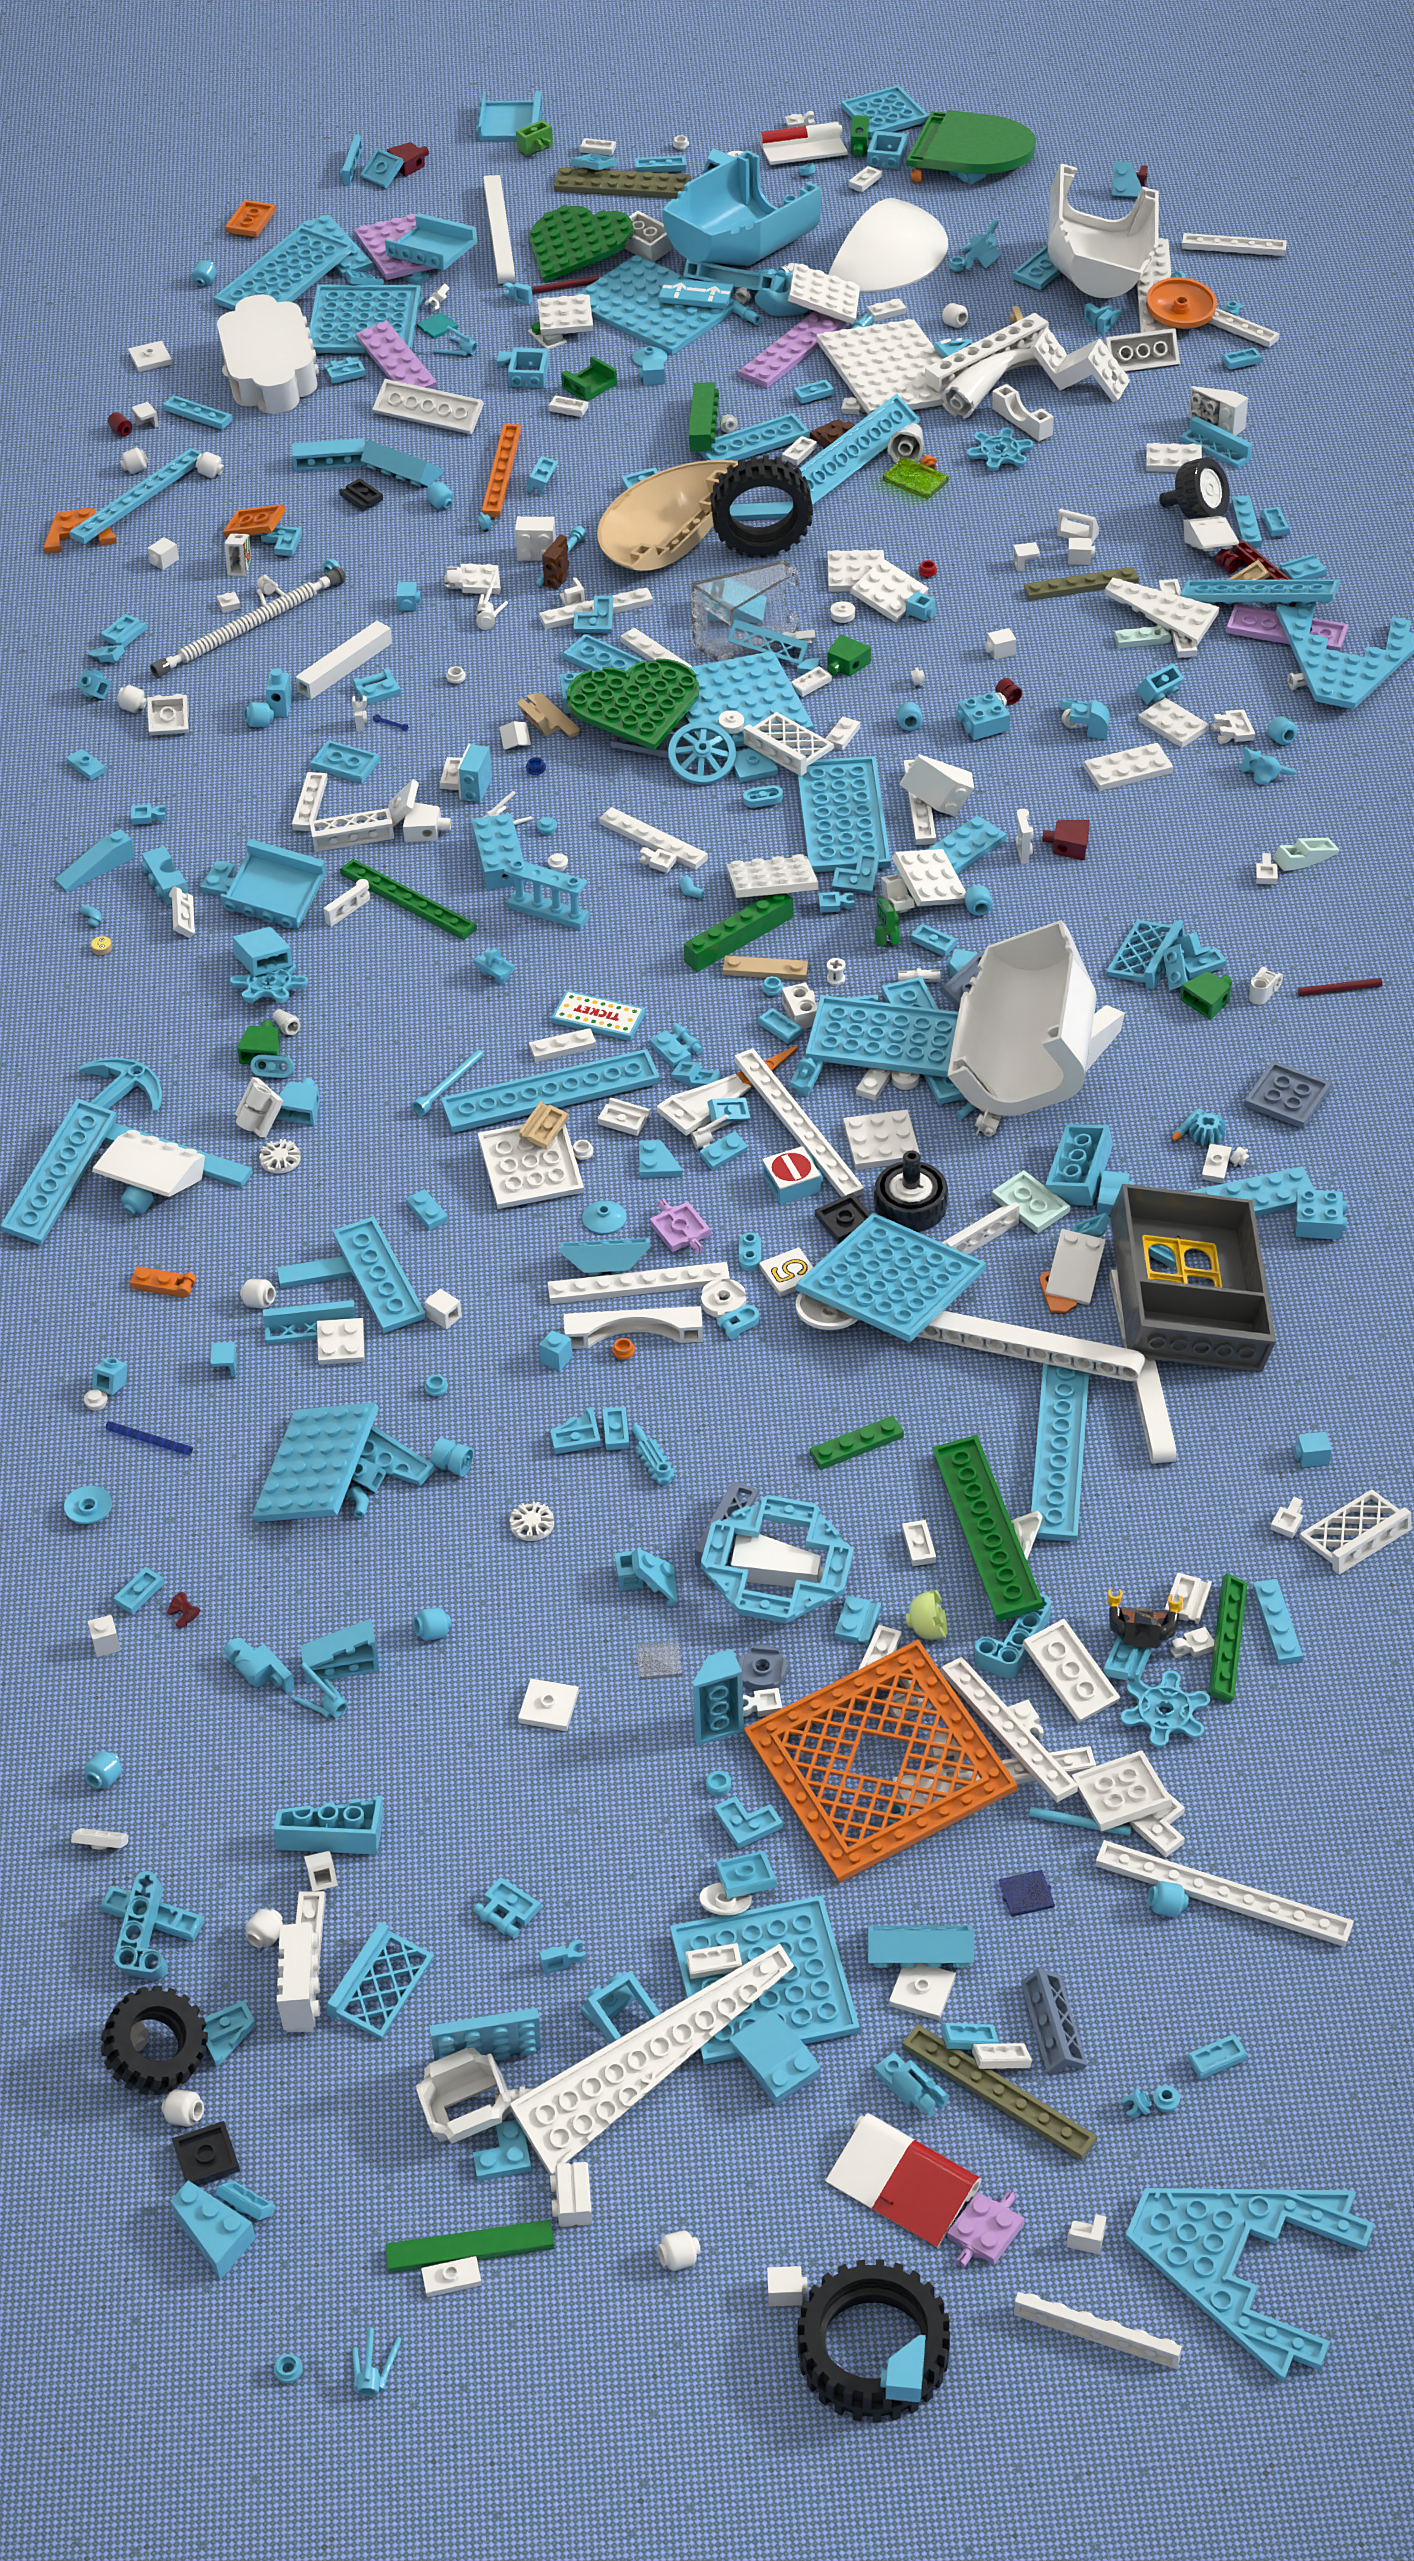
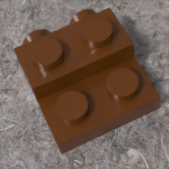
M837 419L810 431V438L825 449L855 425L850 421L843 423Z
M559 535L542 555L544 586L556 590L567 580L566 571L569 568L567 552L569 547L566 536Z

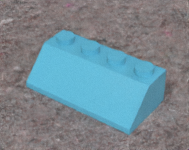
M370 440L367 441L360 460L367 463V468L375 471L377 468H380L381 473L391 476L392 473L396 474L395 478L406 482V479L411 480L410 484L421 487V484L425 486L431 485L444 472L443 469L427 461Z
M1066 1124L1045 1184L1048 1190L1071 1205L1093 1206L1102 1180L1103 1170L1105 1171L1113 1147L1109 1125Z
M732 1649L719 1651L708 1656L693 1681L695 1743L697 1746L744 1732L742 1670Z
M867 1925L868 1963H873L876 1968H887L889 1963H900V1967L903 1968L916 1967V1963H926V1967L930 1968L942 1967V1963H953V1967L965 1968L969 1967L968 1963H974V1930L972 1925Z

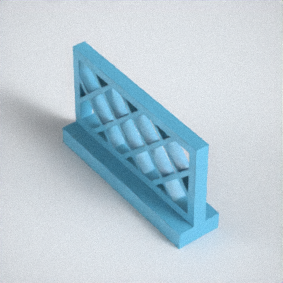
M1137 920L1108 967L1106 975L1108 977L1144 982L1147 989L1154 990L1166 971L1163 950L1177 945L1176 938L1185 935L1183 921L1175 920L1173 925ZM1140 928L1149 929L1147 931L1139 933ZM1160 932H1168L1167 934L1161 936L1157 934ZM1152 935L1155 937L1147 941L1144 940V938ZM1140 940L1141 942L1133 946L1131 945L1132 942ZM1157 943L1160 944L1159 947L1153 949L1150 948V946L1155 945ZM1146 948L1147 951L1137 954L1136 951ZM1133 954L1131 957L1123 958L1124 955ZM1150 956L1152 957L1151 960H1148L1146 962L1142 961V959ZM1136 961H1138V963H1139V964L1134 965V966H1132V967H1130V966L1128 965V964L1133 963V962H1136ZM1122 966H1124V967L1126 968V969H1123V970H1120V971L1115 970L1116 968H1119V967H1122ZM1142 969L1145 971L1143 975L1134 973Z
M379 1922L328 2001L326 2016L334 2020L339 2017L382 2040L432 1962L434 1954L390 1932L388 1925ZM392 1941L400 1946L401 1952L388 1955L386 1946ZM418 1955L425 1960L422 1965L411 1967L408 1957ZM404 1958L406 1969L393 1971L390 1961ZM386 1962L388 1973L375 1975L373 1971L374 1965ZM409 1974L410 1984L398 1988L395 1977ZM391 1978L394 1989L380 1992L377 1981ZM373 1982L376 1993L362 1996L360 1992L361 1985ZM396 1995L398 2001L396 2006L385 2008L382 1997ZM378 1999L380 2010L366 2012L364 2002ZM360 2003L362 2014L353 2016L345 2012L348 2005ZM382 2015L385 2023L381 2030L370 2025L368 2018Z

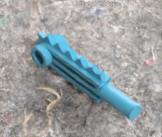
M640 1425L633 1426L632 1431L639 1441V1445L635 1447V1450H637V1455H642L640 1459L645 1461L644 1467L649 1468L648 1473L653 1474L652 1479L657 1480L659 1485H668L671 1479L676 1478L674 1475L675 1468H670L672 1462H666L668 1456H663L664 1450L659 1449L661 1444H657V1440H652V1438L648 1440Z

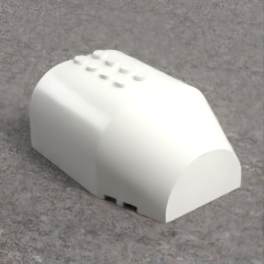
M1060 164L1049 193V258L1055 267L1084 293L1098 298L1120 296L1132 289L1147 270L1158 247L1159 191L1142 187L1133 209L1127 216L1118 220L1100 218L1079 212L1069 205L1066 196L1077 168Z
M1060 920L987 946L977 966L980 970L977 978H971L969 983L972 987L969 993L964 992L961 997L947 1076L972 1105L985 1112L989 1109L988 1113L1002 1116L1025 1114L1073 1097L1084 1084L1097 997L1095 988L1066 925Z

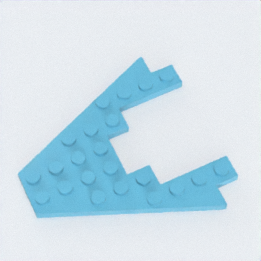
M1316 601L1307 604L1296 602L1295 608L1277 604L1276 614L1312 696L1317 702L1355 709L1414 654V633L1409 632L1410 620L1392 617L1386 649L1366 646L1364 657L1337 650L1326 649L1328 638L1309 634Z
M1145 2188L1126 2232L1125 2240L1279 2381L1284 2382L1293 2360L1320 2371L1330 2341L1250 2310L1258 2290V2285L1233 2276L1249 2234L1276 2244L1284 2222H1288L1365 2252L1375 2223L1349 2214L1356 2192L1352 2190Z

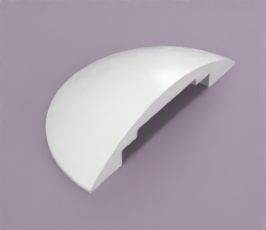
M884 199L870 207L854 225L841 246L828 275L837 276L843 281L855 283L857 286H860L859 293L889 291L911 285L934 272L943 262L948 249L947 234L940 222L927 211L899 199Z

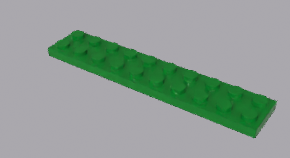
M978 1435L932 1447L933 1455L996 1621L1044 1609L1043 1600Z

